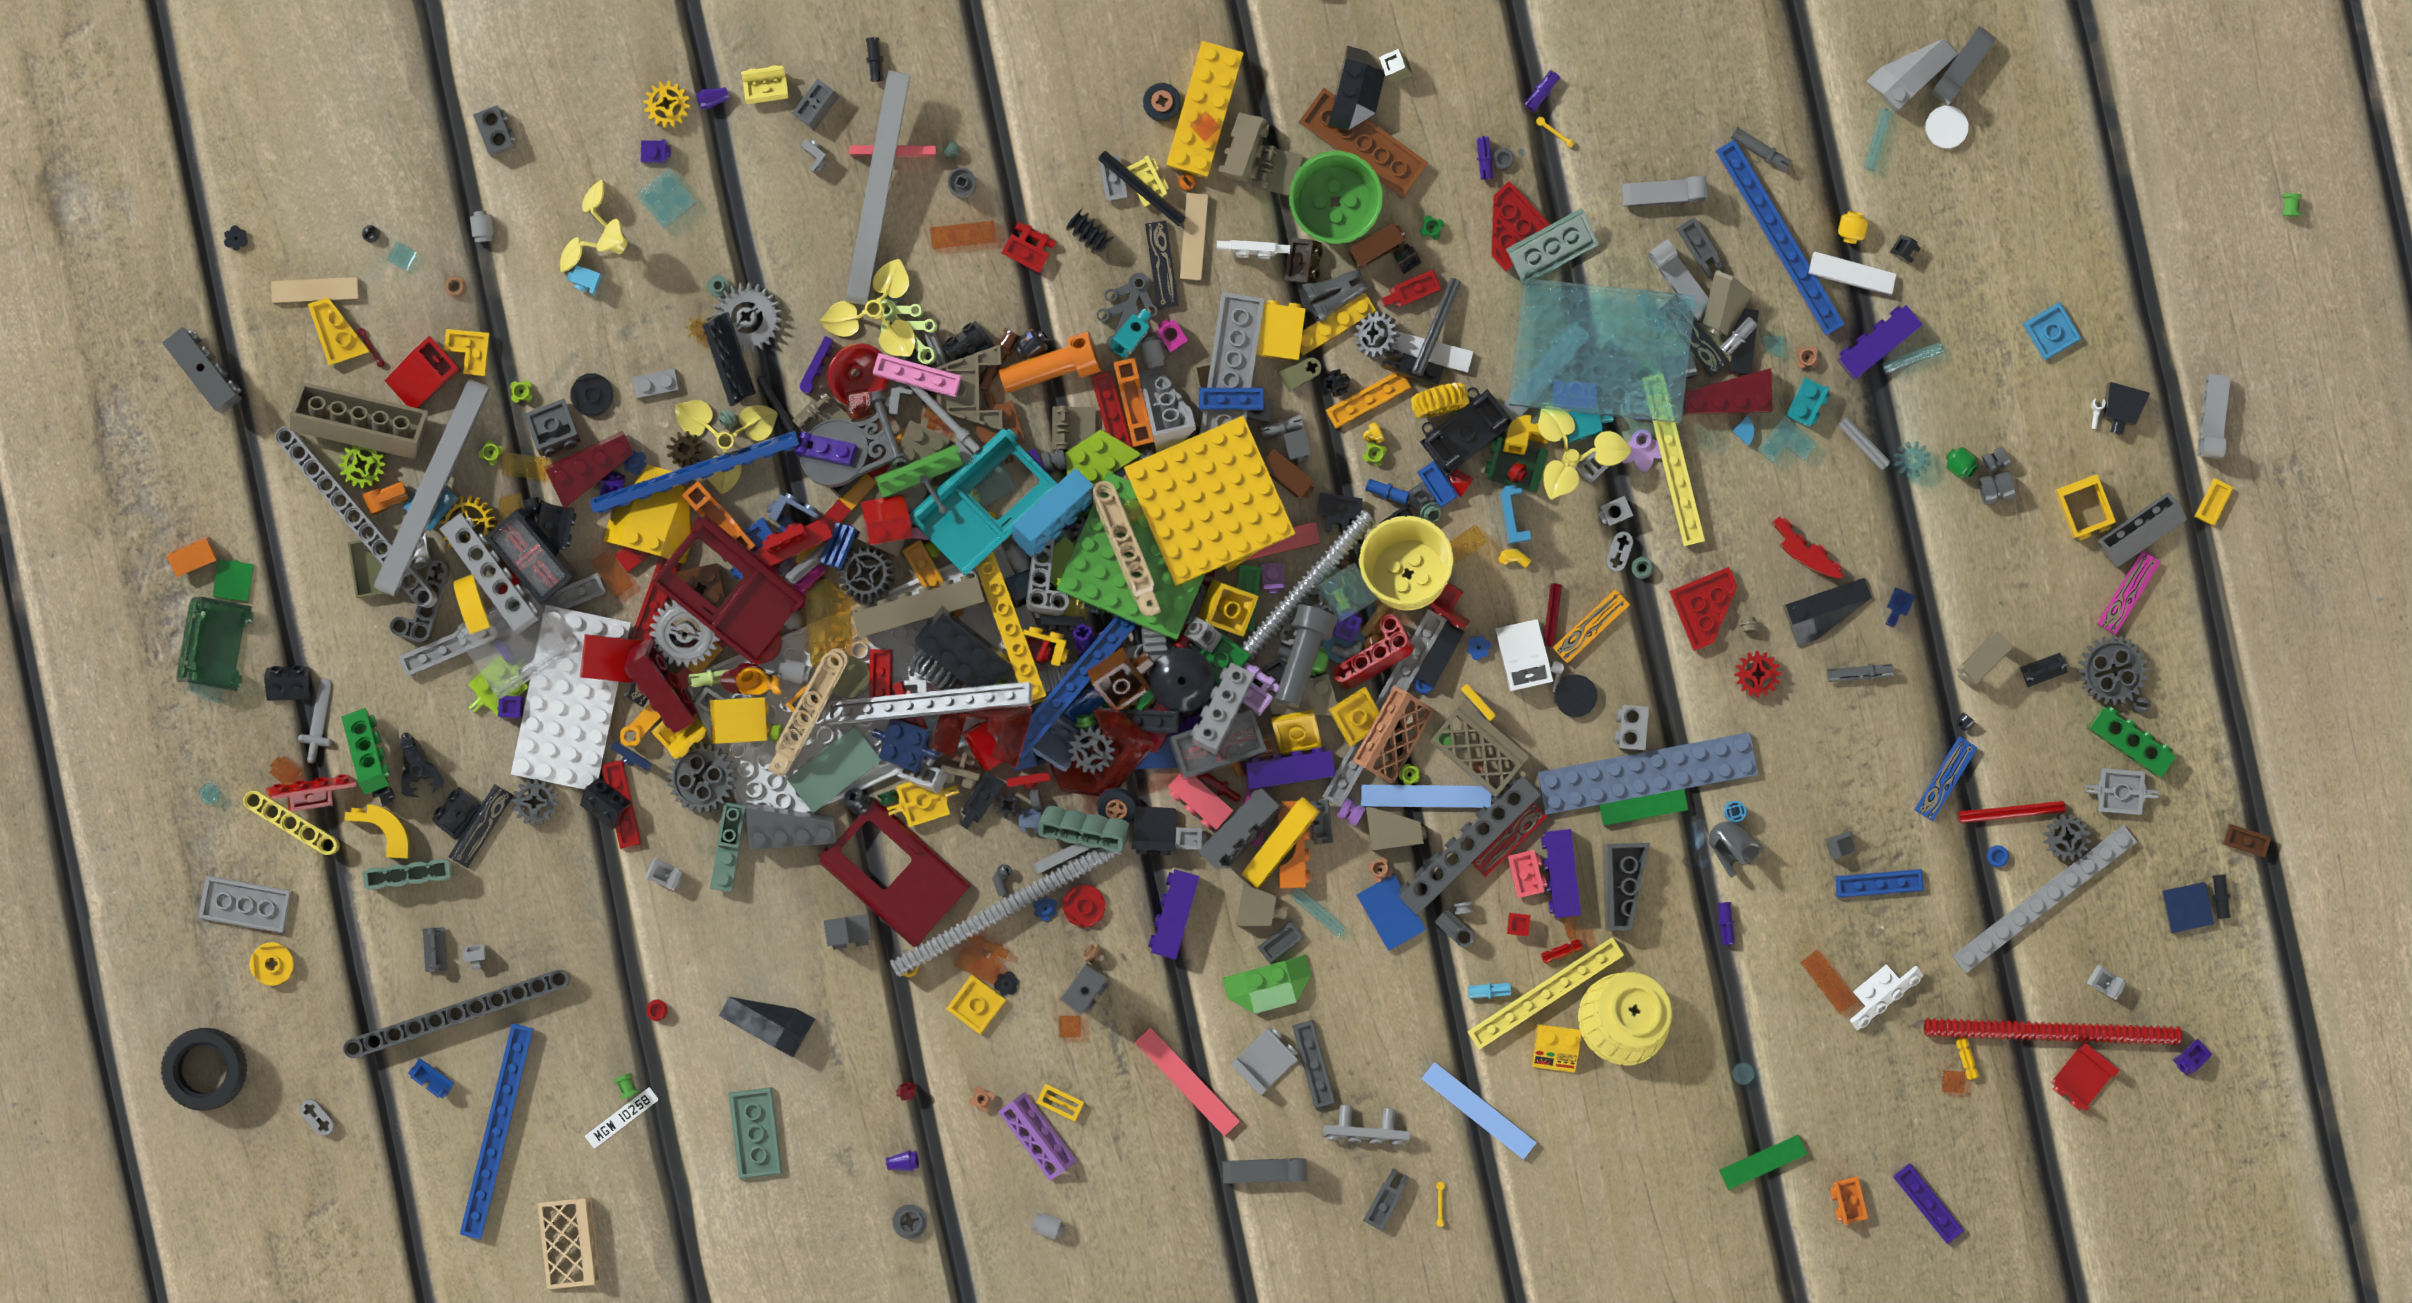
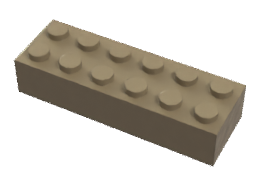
M305 382L301 383L290 413V431L411 459L417 458L428 427V411Z
M909 421L898 447L901 453L906 454L907 460L905 465L946 449L951 438L916 422ZM890 463L886 473L897 468ZM918 483L887 497L904 494L907 510L910 514L922 503L928 488L925 484ZM879 489L874 499L882 498ZM863 522L856 539L868 544L865 524ZM905 539L873 544L871 546L898 557Z
M969 574L960 577L961 581L954 583L953 580L939 583L940 587L933 589V586L918 589L919 594L912 595V592L897 595L898 600L892 601L891 598L877 601L878 605L871 607L870 604L856 607L857 611L852 613L858 636L863 638L932 618L941 606L949 612L987 602L980 577Z

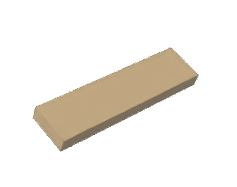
M1187 193L1180 279L1201 281L1208 205L1207 194Z
M358 277L271 281L272 303L312 302L327 297L331 301L359 299Z

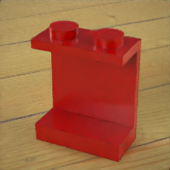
M2082 1042L2050 1083L2054 1085L2052 1090L2061 1097L2066 1095L2071 1099L2069 1103L2075 1109L2080 1111L2082 1108L2087 1111L2090 1108L2088 1105L2108 1080L2111 1077H2115L2120 1070L2087 1043Z

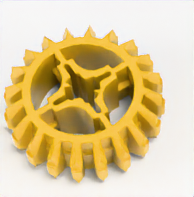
M1448 383L1421 391L1411 398L1412 411L1415 417L1426 419L1459 410L1469 403L1468 390L1462 383Z
M460 496V504L456 501L454 507L448 510L449 513L443 516L446 517V520L438 522L441 525H445L461 509V514L465 518L469 516L476 525L473 528L474 531L477 527L485 524L482 533L484 537L490 533V529L497 527L496 525H491V522L496 521L497 518L489 517L494 510H485L488 507L487 502L480 506V498H477L473 503L472 496H468L467 502H465L463 496ZM467 507L476 508L484 518L473 519ZM465 534L469 542L471 539V535ZM443 536L442 540L447 541V538Z

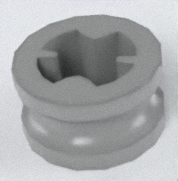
M1473 902L1453 904L1456 907L1455 915L1474 912V909L1471 908Z

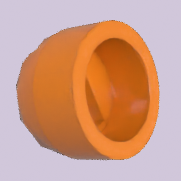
M1188 173L1180 176L1178 181L1179 187L1183 191H1191L1196 185L1194 176ZM1184 177L1192 184L1190 187L1183 180Z

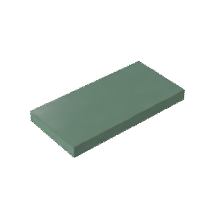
M1580 208L1507 248L1506 251L1524 286L1598 246L1599 243L1585 212Z
M855 726L787 780L812 813H815L882 760Z
M772 1087L729 1092L739 1179L782 1174Z

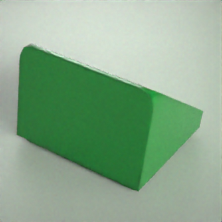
M1148 690L1137 699L1136 709L1141 710L1154 698L1151 690Z

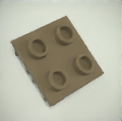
M1270 145L1264 146L1263 156L1259 158L1257 164L1259 167L1258 176L1253 180L1252 187L1290 196V186L1301 166L1303 155L1276 149V147Z
M822 390L792 421L803 432L809 433L815 426L827 420L845 419L852 421V419Z
M1053 406L1052 450H1070L1095 433L1096 407Z

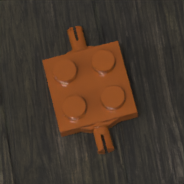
M992 392L983 394L987 407L983 410H1003V429L1006 431L1010 429L1018 437L1015 440L1017 444L1026 442L1013 401L995 404ZM974 422L982 447L1001 431ZM1012 455L1008 456L1010 463L1014 462ZM1006 458L1004 461L1005 464H1008L1009 461L1008 458Z

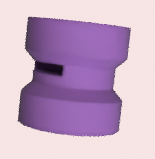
M1346 798L1337 817L1348 820L1349 824L1355 827L1366 808L1361 805L1357 806L1353 804L1352 800Z

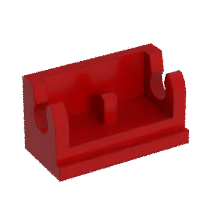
M988 721L979 722L961 733L982 770H991L1005 760L987 723Z

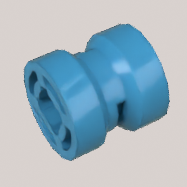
M1739 801L1728 802L1724 806L1723 815L1730 822H1740L1746 816V807Z

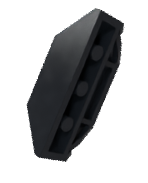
M1351 46L1346 47L1327 126L1350 131L1376 114L1385 73L1368 51Z

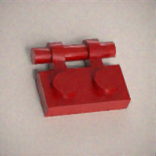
M1018 221L1015 229L1021 232L1020 237L1018 238L1011 234L1001 254L1040 274L1050 255L1043 251L1044 246L1046 245L1053 249L1057 241L1049 238L1050 235L1046 233L1042 234L1032 229L1033 226L1029 224L1024 225ZM1028 236L1038 241L1036 247L1026 242Z

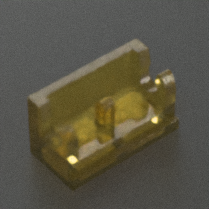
M1472 526L1450 541L1453 552V565L1488 542L1478 526Z

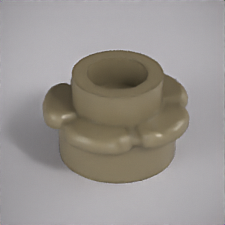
M1755 617L1743 618V622L1739 623L1741 632L1759 631L1758 625L1760 622H1756Z

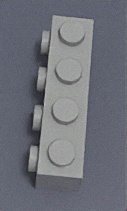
M1233 663L1230 664L1229 668L1225 667L1219 678L1222 680L1220 686L1214 687L1210 695L1212 701L1209 706L1205 705L1200 717L1203 719L1200 725L1196 724L1192 730L1191 736H1193L1194 745L1215 755L1217 754L1254 681V673Z

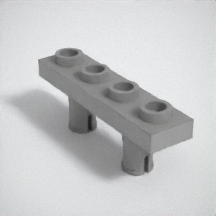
M1340 1105L1338 1125H1323L1322 1136H1327V1140L1340 1141L1341 1137L1348 1138L1349 1142H1361V1139H1367L1372 1144H1383V1141H1392V1145L1404 1146L1405 1142L1409 1143L1410 1131H1398L1395 1129V1109H1383L1382 1128L1380 1129L1352 1126L1353 1106Z

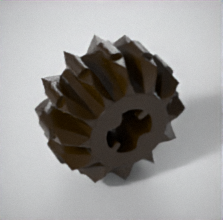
M686 431L683 438L682 434L677 432L678 440L673 437L670 438L675 444L674 446L667 445V449L673 450L667 456L669 458L676 456L672 461L674 465L680 461V467L684 468L686 461L689 466L693 465L691 459L697 462L700 461L695 455L696 453L703 454V450L697 449L703 443L701 441L694 443L698 438L696 434L690 438V432ZM683 444L690 447L687 455L680 452V449H683L681 447Z

